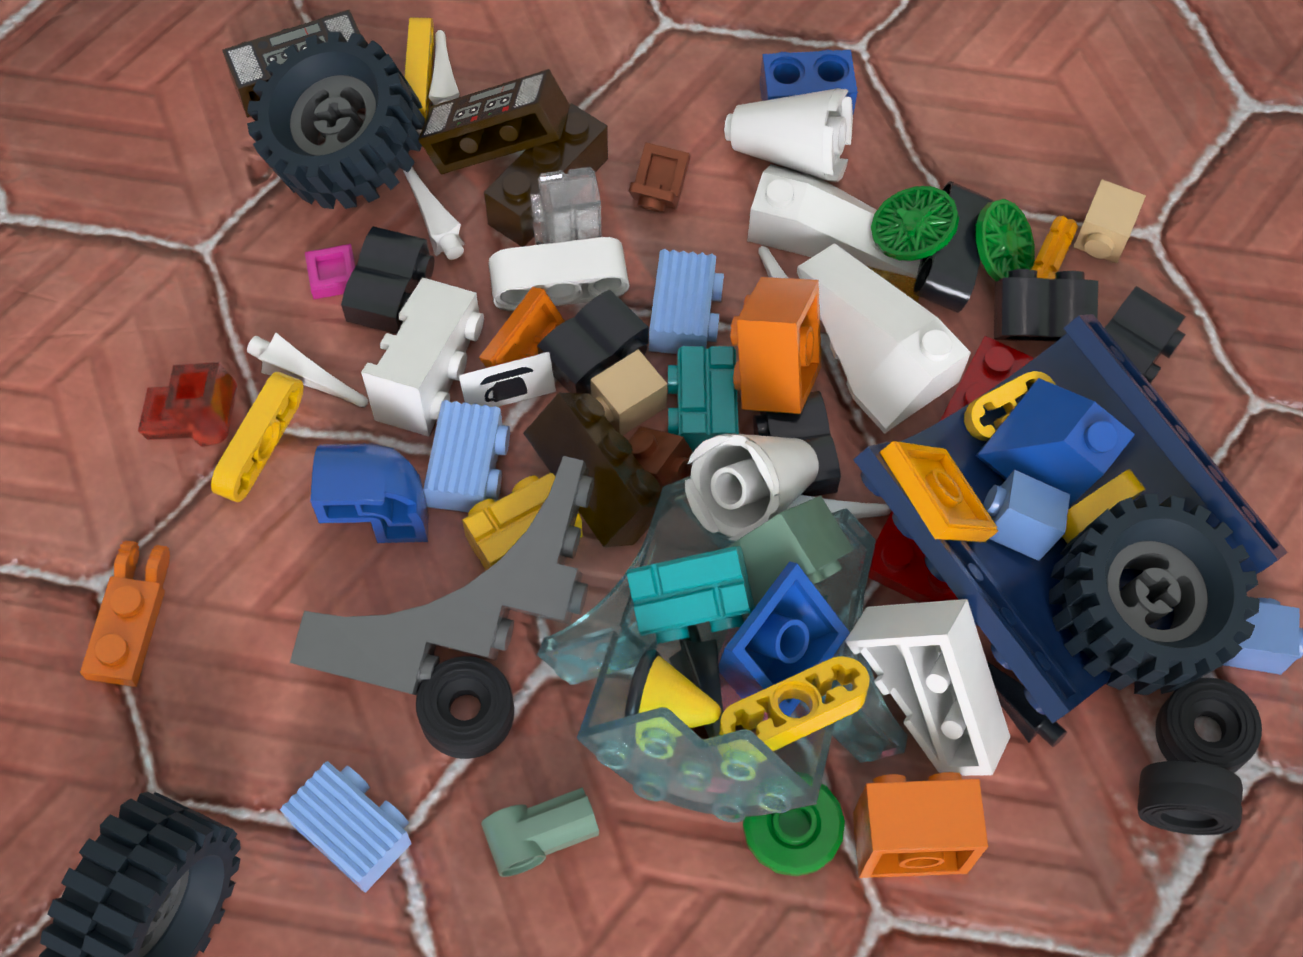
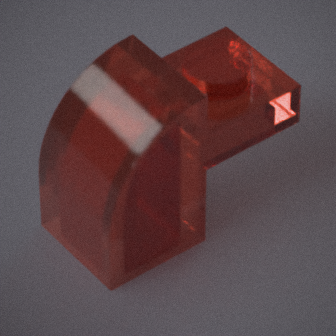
M219 362L173 365L169 386L147 388L138 432L147 440L193 438L201 447L215 445L224 441L229 434L237 394L236 381Z

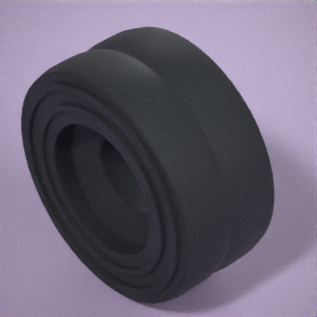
M462 656L451 658L434 667L430 679H423L416 697V712L422 731L434 748L454 758L471 759L490 753L504 741L513 724L514 702L510 685L497 667L477 657ZM463 695L474 696L481 703L479 713L469 720H459L450 712L454 700Z
M1199 678L1176 689L1165 701L1157 715L1155 733L1158 746L1167 761L1206 763L1235 773L1256 753L1262 736V723L1255 704L1240 688L1217 678ZM1200 716L1214 719L1221 728V739L1216 742L1202 739L1195 730V719Z
M1163 761L1147 765L1142 769L1139 780L1138 815L1144 822L1167 831L1191 835L1226 834L1240 827L1243 785L1240 777L1235 773L1215 765L1191 761Z

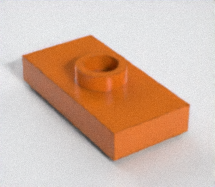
M535 287L530 289L479 356V359L486 368L538 355L537 345L553 329L565 322L544 289Z

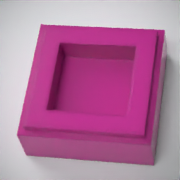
M351 244L305 252L313 299L344 294L347 282L356 267Z

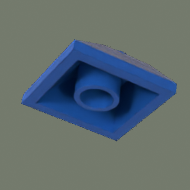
M1038 378L975 456L1004 480L1016 470L1070 494V507L1105 474L1135 434L1095 401Z
M789 561L724 648L719 662V673L741 698H746L831 659L850 632L800 566ZM786 699L779 704V708L785 715L790 717L801 700Z

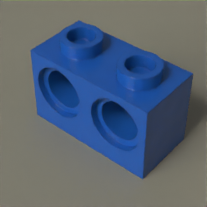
M851 50L762 54L759 82L762 101L840 88L848 90L845 97H851L854 114L858 91Z

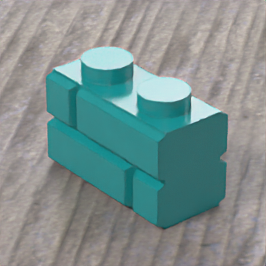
M681 346L677 353V365H668V394H677V408H668V433L684 437L693 452L703 441L725 433L739 434L738 393L733 383L734 368L737 360L736 349L733 346H711L709 349H705L704 346Z
M733 546L627 570L638 631L641 636L655 633L657 644L689 638L688 626L709 622L711 632L741 627L744 623L742 615L751 613L755 608L741 546Z

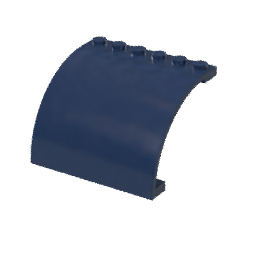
M1093 314L1078 315L1063 328L1067 334L1017 372L988 391L990 392L1025 373L1032 371L1043 372L1050 376L1057 386L1095 401L1135 434L1105 474L1068 509L1124 471L1131 469L1146 489L1133 502L1143 494H1158L1160 505L1173 495L1185 499L1183 507L1185 512L1191 511L1198 504L1209 510L1211 513L1206 523L1214 528L1221 522H1224L1233 531L1232 534L1225 538L1229 546L1234 549L1243 544L1250 556L1240 563L1243 572L1255 571L1257 575L1288 553ZM1023 395L1015 399L1016 403L1019 402ZM968 405L933 426L900 441L946 449L982 504L990 489L994 485L1001 486L1005 481L975 456L987 441L978 440L967 431L964 423V414ZM1003 406L991 411L985 409V414L979 419L983 426L992 425L995 428L994 421L1007 413ZM890 442L868 446L853 459L862 471L860 475L863 483L874 495L882 497L894 513L892 519L898 530L904 536L916 542L925 554L924 560L929 571L938 580L946 582L958 600H968L975 625L979 626L990 640V648L994 657L1003 667L1015 673L1025 687L1024 693L1028 702L1038 713L1046 714L1053 724L1108 683L1111 675L1110 672L1104 670L1093 677L1083 669L1090 658L1082 650L1073 657L1064 646L1065 643L1073 638L1069 628L1056 631L1052 619L1063 610L1061 604H1049V590L1060 582V580L1051 578L1054 565L1064 557L1060 553L1067 543L1062 537L1039 561L990 539L986 542L934 539L880 454V451L889 445ZM1132 568L1123 569L1119 580V591L1123 590V586L1144 571ZM1174 607L1171 608V612L1149 627L1169 630L1173 622Z

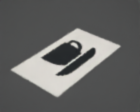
M549 352L459 375L464 401L470 405L476 403L480 406L486 404L489 407H500L556 392Z

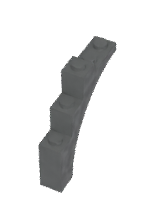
M563 456L550 493L527 531L496 564L469 584L429 604L387 615L342 617L304 611L290 663L417 695L423 679H430L434 667L440 663V657L434 655L436 645L497 660L499 650L506 651L511 641L514 620L507 619L510 610L570 625L573 613L581 615L588 592V584L581 582L583 573L578 568L564 565L566 557L573 559L578 549L581 528L574 525L579 506L588 507L593 491L594 477L587 476L589 469L585 462Z

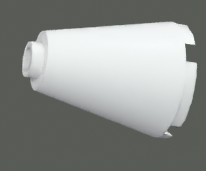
M836 88L737 105L733 114L729 113L726 117L725 139L726 141H731L732 148L735 151L826 181L839 182L844 175L848 159L840 158V155L845 145H851L852 139L851 97H845L848 93L847 89Z
M733 433L720 434L703 441L691 454L688 464L692 463L690 479L685 480V493L692 512L705 529L713 534L720 532L731 537L728 540L737 541L777 514L785 511L815 481L819 470L818 458L814 449L807 442L797 438Z

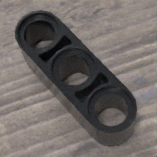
M949 181L942 190L955 201L960 218L957 232L947 246L932 256L920 260L913 292L914 295L959 313L965 307L973 292L981 261L976 244V223L980 211L987 203L992 202L993 199Z

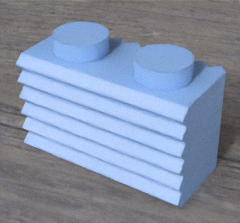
M660 250L649 328V351L677 354L681 346H704L706 349L707 341L717 342L720 314L711 313L712 301L721 302L724 274L715 273V255H705L703 252L697 255L695 252Z
M448 400L442 401L423 488L427 507L469 512L474 505L483 500H498L502 471L496 469L498 455H507L510 440V426L503 425L501 409L499 407H489L486 404L480 406L476 403L470 405L467 402L461 404L457 401L452 403Z
M327 761L323 763L319 770L315 771L312 778L308 779L304 786L298 789L296 794L290 797L287 803L282 805L280 811L300 834L366 893L412 844L407 832L404 830L409 821L388 801L385 800L378 807L369 799L365 793L370 789V786L351 767L346 765L339 772Z

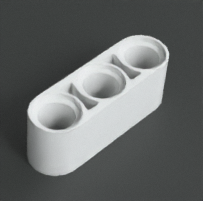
M611 237L507 248L495 252L488 262L493 302L497 308L505 311H514L532 287L544 289L554 305L560 306L590 302L607 290H611L619 297L625 294L630 286L622 243Z

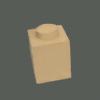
M1102 179L1074 244V248L1085 251L1095 258L1118 263L1146 195Z
M638 349L591 379V396L602 404L605 409L604 416L615 431L624 435L667 407L668 384Z

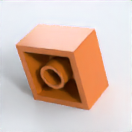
M761 277L752 294L746 295L739 316L733 317L731 324V343L733 346H738L739 360L734 368L733 383L735 390H741L742 410L801 414L822 368L819 280Z
M937 773L929 776L928 781L907 782L905 776L898 774L875 777L872 780L873 783L865 784L852 813L859 878L968 874L988 848L980 780H962L960 773Z

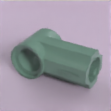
M583 787L529 808L526 805L520 804L501 809L487 816L481 823L498 874L501 877H509L526 872L545 861L546 855L599 835L595 815Z

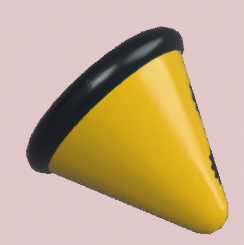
M650 648L642 654L632 677L625 707L624 735L629 743L637 744L644 739L711 724L719 720L721 716L719 704L663 659L659 651Z

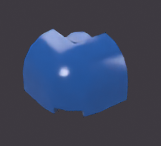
M372 443L320 444L317 446L313 461L310 502L319 523L371 522L377 543L428 542L429 514L420 475L409 460L394 448Z

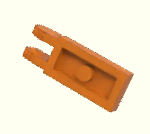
M125 540L120 544V549H118L119 552L114 562V577L110 576L80 673L86 680L137 687L165 594L163 584L167 568H169L170 551L167 546H154L146 564L145 581L134 580L136 564L139 559V546L134 541Z

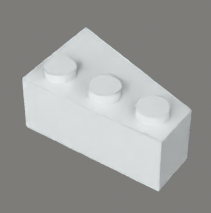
M422 277L399 313V320L403 321L397 335L385 334L380 342V348L386 350L377 365L367 362L361 374L375 421L430 436L436 420L438 421L442 401H450V394L448 392L453 380L459 381V375H462L465 371L467 364V353L465 352L470 340H478L483 328L484 314L479 313L476 292Z
M968 600L866 607L845 642L854 655L862 653L877 674V678L874 681L883 695L890 693L906 715L903 722L937 771L939 773L956 772L962 776L993 775L1010 739V733Z

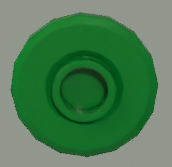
M914 186L895 193L882 203L874 214L871 231L875 245L884 255L898 261H916L932 256L947 246L957 232L960 218L955 201L945 191L932 186Z
M1006 199L987 203L980 211L976 223V244L980 260L986 272L997 282L1002 278H1008V271L1031 270L1035 261V243L1031 227L1024 213L1015 203Z
M789 773L772 777L755 789L745 806L742 828L747 847L759 863L778 874L797 877L817 872L832 861L843 842L845 820L840 802L827 786L810 776Z

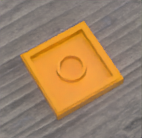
M892 441L880 451L881 456L934 539L986 542L998 532V527L946 449Z

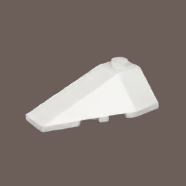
M771 164L763 171L750 211L748 242L808 257L815 256L835 243L875 273L915 283L921 260L898 261L884 255L875 245L871 231L873 217L877 211L873 207L823 179L793 169Z
M834 243L797 267V274L800 279L819 280L820 320H822L829 336V347L834 358L839 359L847 377L846 385L853 400L884 434L959 383L971 352L938 317Z

